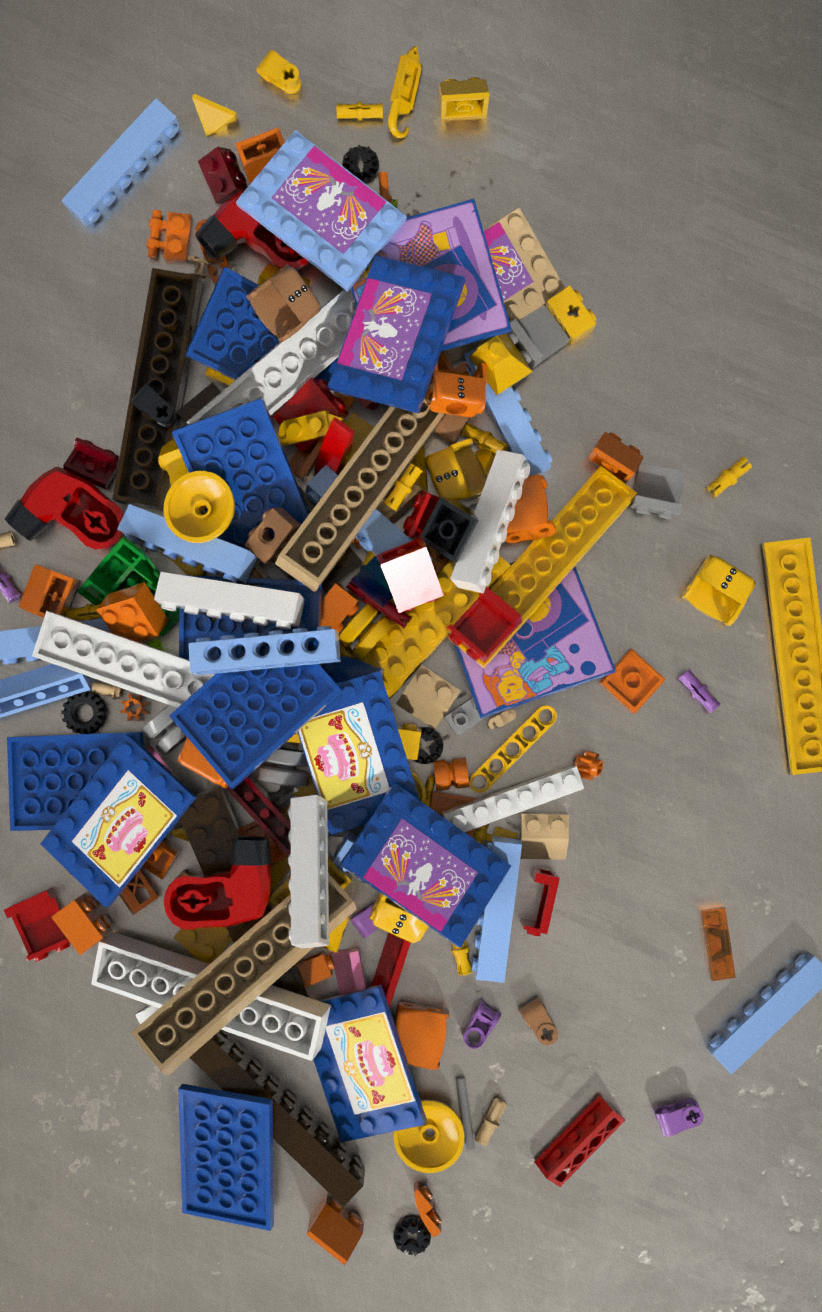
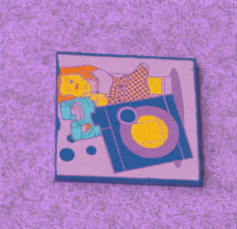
M475 199L407 217L405 223L378 256L464 276L466 280L441 351L511 332L510 322ZM372 263L351 288L356 307Z
M576 567L569 572L485 668L454 644L480 719L616 672Z

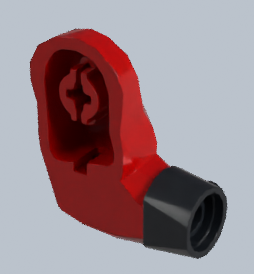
M245 190L236 193L225 201L214 215H211L195 233L202 247L216 260L221 259L238 246L237 244L246 242L250 248L263 254L280 269L288 264L290 267L300 270L309 262L237 206L236 201Z
M54 467L43 473L27 488L21 499L16 501L6 515L5 520L20 535L32 541L49 526V521L55 519L63 527L71 530L85 546L97 550L109 548L119 541L123 533L117 529L124 514L122 509L104 495L94 484L60 467Z
M262 836L234 838L230 863L232 868L230 872H219L210 876H182L174 879L166 889L163 901L165 913L172 924L183 930L203 927H228L262 917L270 900L272 883L269 838Z

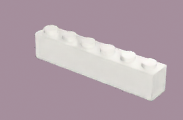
M497 450L474 513L479 521L450 578L458 588L484 594L486 586L491 582V571L494 564L498 562L499 549L506 540L509 521H512L514 518V507L517 500L521 498L523 482L530 473V465L523 454Z
M160 572L154 598L155 601L162 605L161 608L169 611H176V608L184 609V612L198 615L200 611L206 612L207 616L213 618H221L222 615L230 616L231 620L238 622L250 619L253 620V623L267 626L268 623H275L276 627L282 629H291V626L299 627L305 601L299 593L165 572Z
M570 765L440 813L442 817L463 832H467L583 790L584 786L577 766Z
M319 795L291 798V806L288 810L291 820V830L288 834L289 842L291 843V854L288 858L291 867V878L289 879V890L291 892L289 939L291 945L302 949L329 946L327 800Z

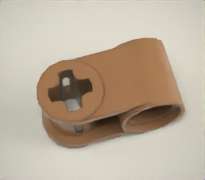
M446 414L436 427L434 434L453 445L461 436L464 427L471 417Z
M539 997L518 1009L541 1044L552 1045L557 1041V1029ZM544 1028H546L548 1031L550 1030L551 1035L549 1037H547L545 1034L543 1035L542 1030Z

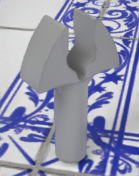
M280 785V789L277 792L268 793V795L274 801H279L282 808H286L291 805V798H297L294 793H288L297 792L298 790L294 785Z

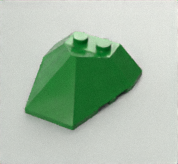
M122 536L77 592L93 605H100L108 594L145 582L155 597L160 571L142 549L125 536ZM161 608L169 621L159 635L164 636L179 620L180 608H176V611Z

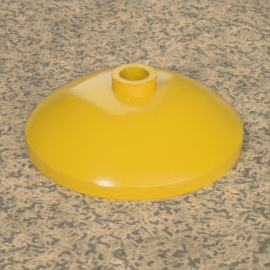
M194 471L180 477L170 487L164 501V517L168 527L176 536L191 543H204L220 536L231 523L235 510L234 495L229 485L221 477L208 471ZM208 508L207 513L202 515V510Z
M421 1100L427 1122L425 1125L394 1131V1145L399 1157L409 1167L423 1173H436L447 1169L459 1158L464 1146V1127L457 1113L448 1105L436 1100ZM432 1128L434 1134H427L426 1129Z

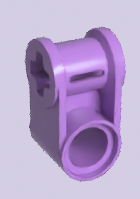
M376 900L349 919L363 938L368 937L378 929L373 924V921L369 919Z
M480 1000L463 1029L465 1044L472 1049L481 1047L499 1021L501 1012H495L484 1005V1001ZM471 1031H478L480 1036L477 1040L471 1041L467 1038L468 1034Z
M691 1098L670 1105H664L655 1111L662 1134L667 1137L699 1126L704 1118L698 1102ZM693 1110V1115L689 1116V1111Z

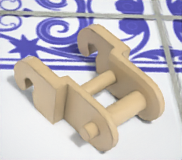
M188 256V261L196 263L194 273L189 274L198 275L201 280L207 277L204 275L205 266L210 264V262L205 257L200 259L196 256Z
M507 709L488 719L487 726L490 729H494V722L495 726L500 728L514 720L516 712L513 709Z

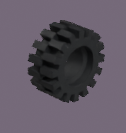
M81 692L67 698L68 701L63 704L64 710H61V715L64 714V718L62 720L66 722V727L72 729L74 733L88 734L95 732L104 725V719H107V715H105L107 707L104 706V700H101L100 696L92 692ZM81 704H88L93 710V716L87 722L80 721L76 716V710Z

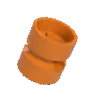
M466 757L452 759L451 763H448L446 760L433 761L436 791L449 790L451 786H454L456 789L469 787Z

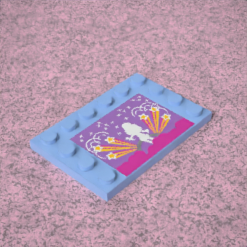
M296 130L236 201L239 208L347 292L370 266L375 255L378 256L407 220L405 214Z

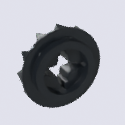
M359 144L357 147H350L343 157L342 166L364 183L376 176L379 169V160L376 152L371 150L369 146L364 147ZM359 156L363 158V162H367L363 165L362 172H360L359 166L354 164L358 162Z
M420 727L421 738L426 742L432 740L434 742L429 746L430 755L425 750H419L417 760L414 761L420 764H430L441 756L443 740L436 730L429 727Z
M407 1217L396 1225L393 1237L397 1250L402 1251L405 1256L407 1254L416 1256L421 1252L424 1253L428 1245H430L431 1233L422 1219ZM407 1231L411 1234L418 1233L416 1236L417 1243L413 1240L406 1242L408 1239Z

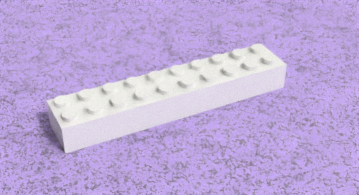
M112 931L99 941L91 984L160 1008L209 964ZM271 985L221 1030L312 1061L322 1047L331 1005Z

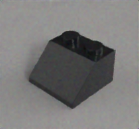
M440 497L419 538H422L424 543L454 563H457L479 520L471 509L457 500Z

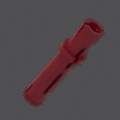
M355 575L346 586L347 589L363 599L362 602L365 604L368 602L403 629L412 619V616L404 611L399 613L396 605L376 592L377 589L375 587H369Z

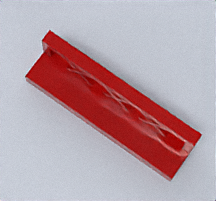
M388 932L370 987L382 984L390 1008L411 942Z
M599 1095L534 1163L546 1179L561 1187L619 1128L625 1119Z

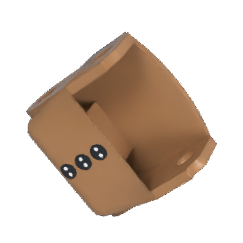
M288 264L246 295L259 319L278 338L279 342H283L293 336L321 311L320 302L297 270Z

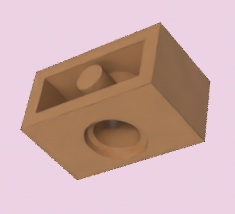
M282 507L268 509L262 516L263 521L258 527L250 531L248 534L249 539L244 544L264 564L275 563L278 555L301 526ZM271 528L274 530L275 533L273 540L269 536V531Z

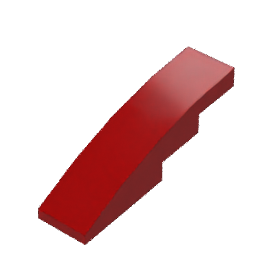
M336 417L332 420L323 440L315 465L314 476L325 465L339 475L345 466L346 457L352 451L355 431Z

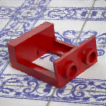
M532 867L530 876L534 882L544 884L536 921L521 918L520 922L523 928L527 930V934L541 936V933H548L560 877L556 872Z

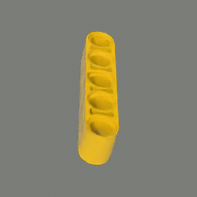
M547 705L536 708L469 776L470 788L476 793L487 791L554 724L557 718L555 709ZM543 709H547L551 713V719L545 723L539 718V714ZM530 725L534 728L535 734L532 738L526 739L522 732L526 726ZM511 742H515L519 748L515 755H508L506 752V746ZM493 759H499L502 762V768L497 772L491 771L489 767ZM480 775L485 778L486 782L482 788L473 786V779L476 776Z

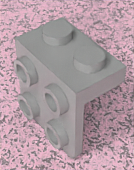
M545 305L534 310L520 321H517L515 318L510 322L511 332L506 333L513 344L517 345L521 351L520 354L532 368L546 360L569 342V337Z
M641 463L638 467L634 491L637 492V495L634 496L630 508L636 509V512L642 514L657 513L659 517L666 519L677 517L681 514L682 504H679L685 476L684 472Z

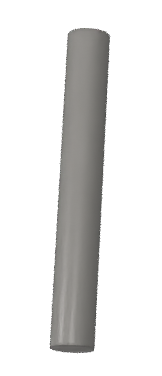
M465 1077L456 1078L461 1120L464 1127L466 1150H472L475 1148L466 1081Z

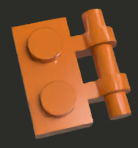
M153 210L148 226L151 228L150 238L147 239L146 244L148 257L157 258V250L164 251V260L188 263L192 215L168 212L167 221L161 220L162 212ZM160 230L166 231L165 241H159Z

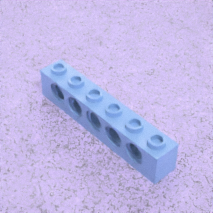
M331 626L317 627V631L307 632L306 628L293 629V633L283 634V631H270L268 636H259L258 633L244 634V638L237 639L233 635L221 636L220 640L211 641V638H198L196 643H189L190 673L206 675L341 662L339 633L332 629ZM311 640H318L319 646L315 651H308V643ZM288 642H293V651L285 654L283 650L284 645ZM269 644V653L265 656H260L259 650L261 646ZM239 647H245V655L242 658H236V650ZM216 649H220V658L216 661H213V651Z

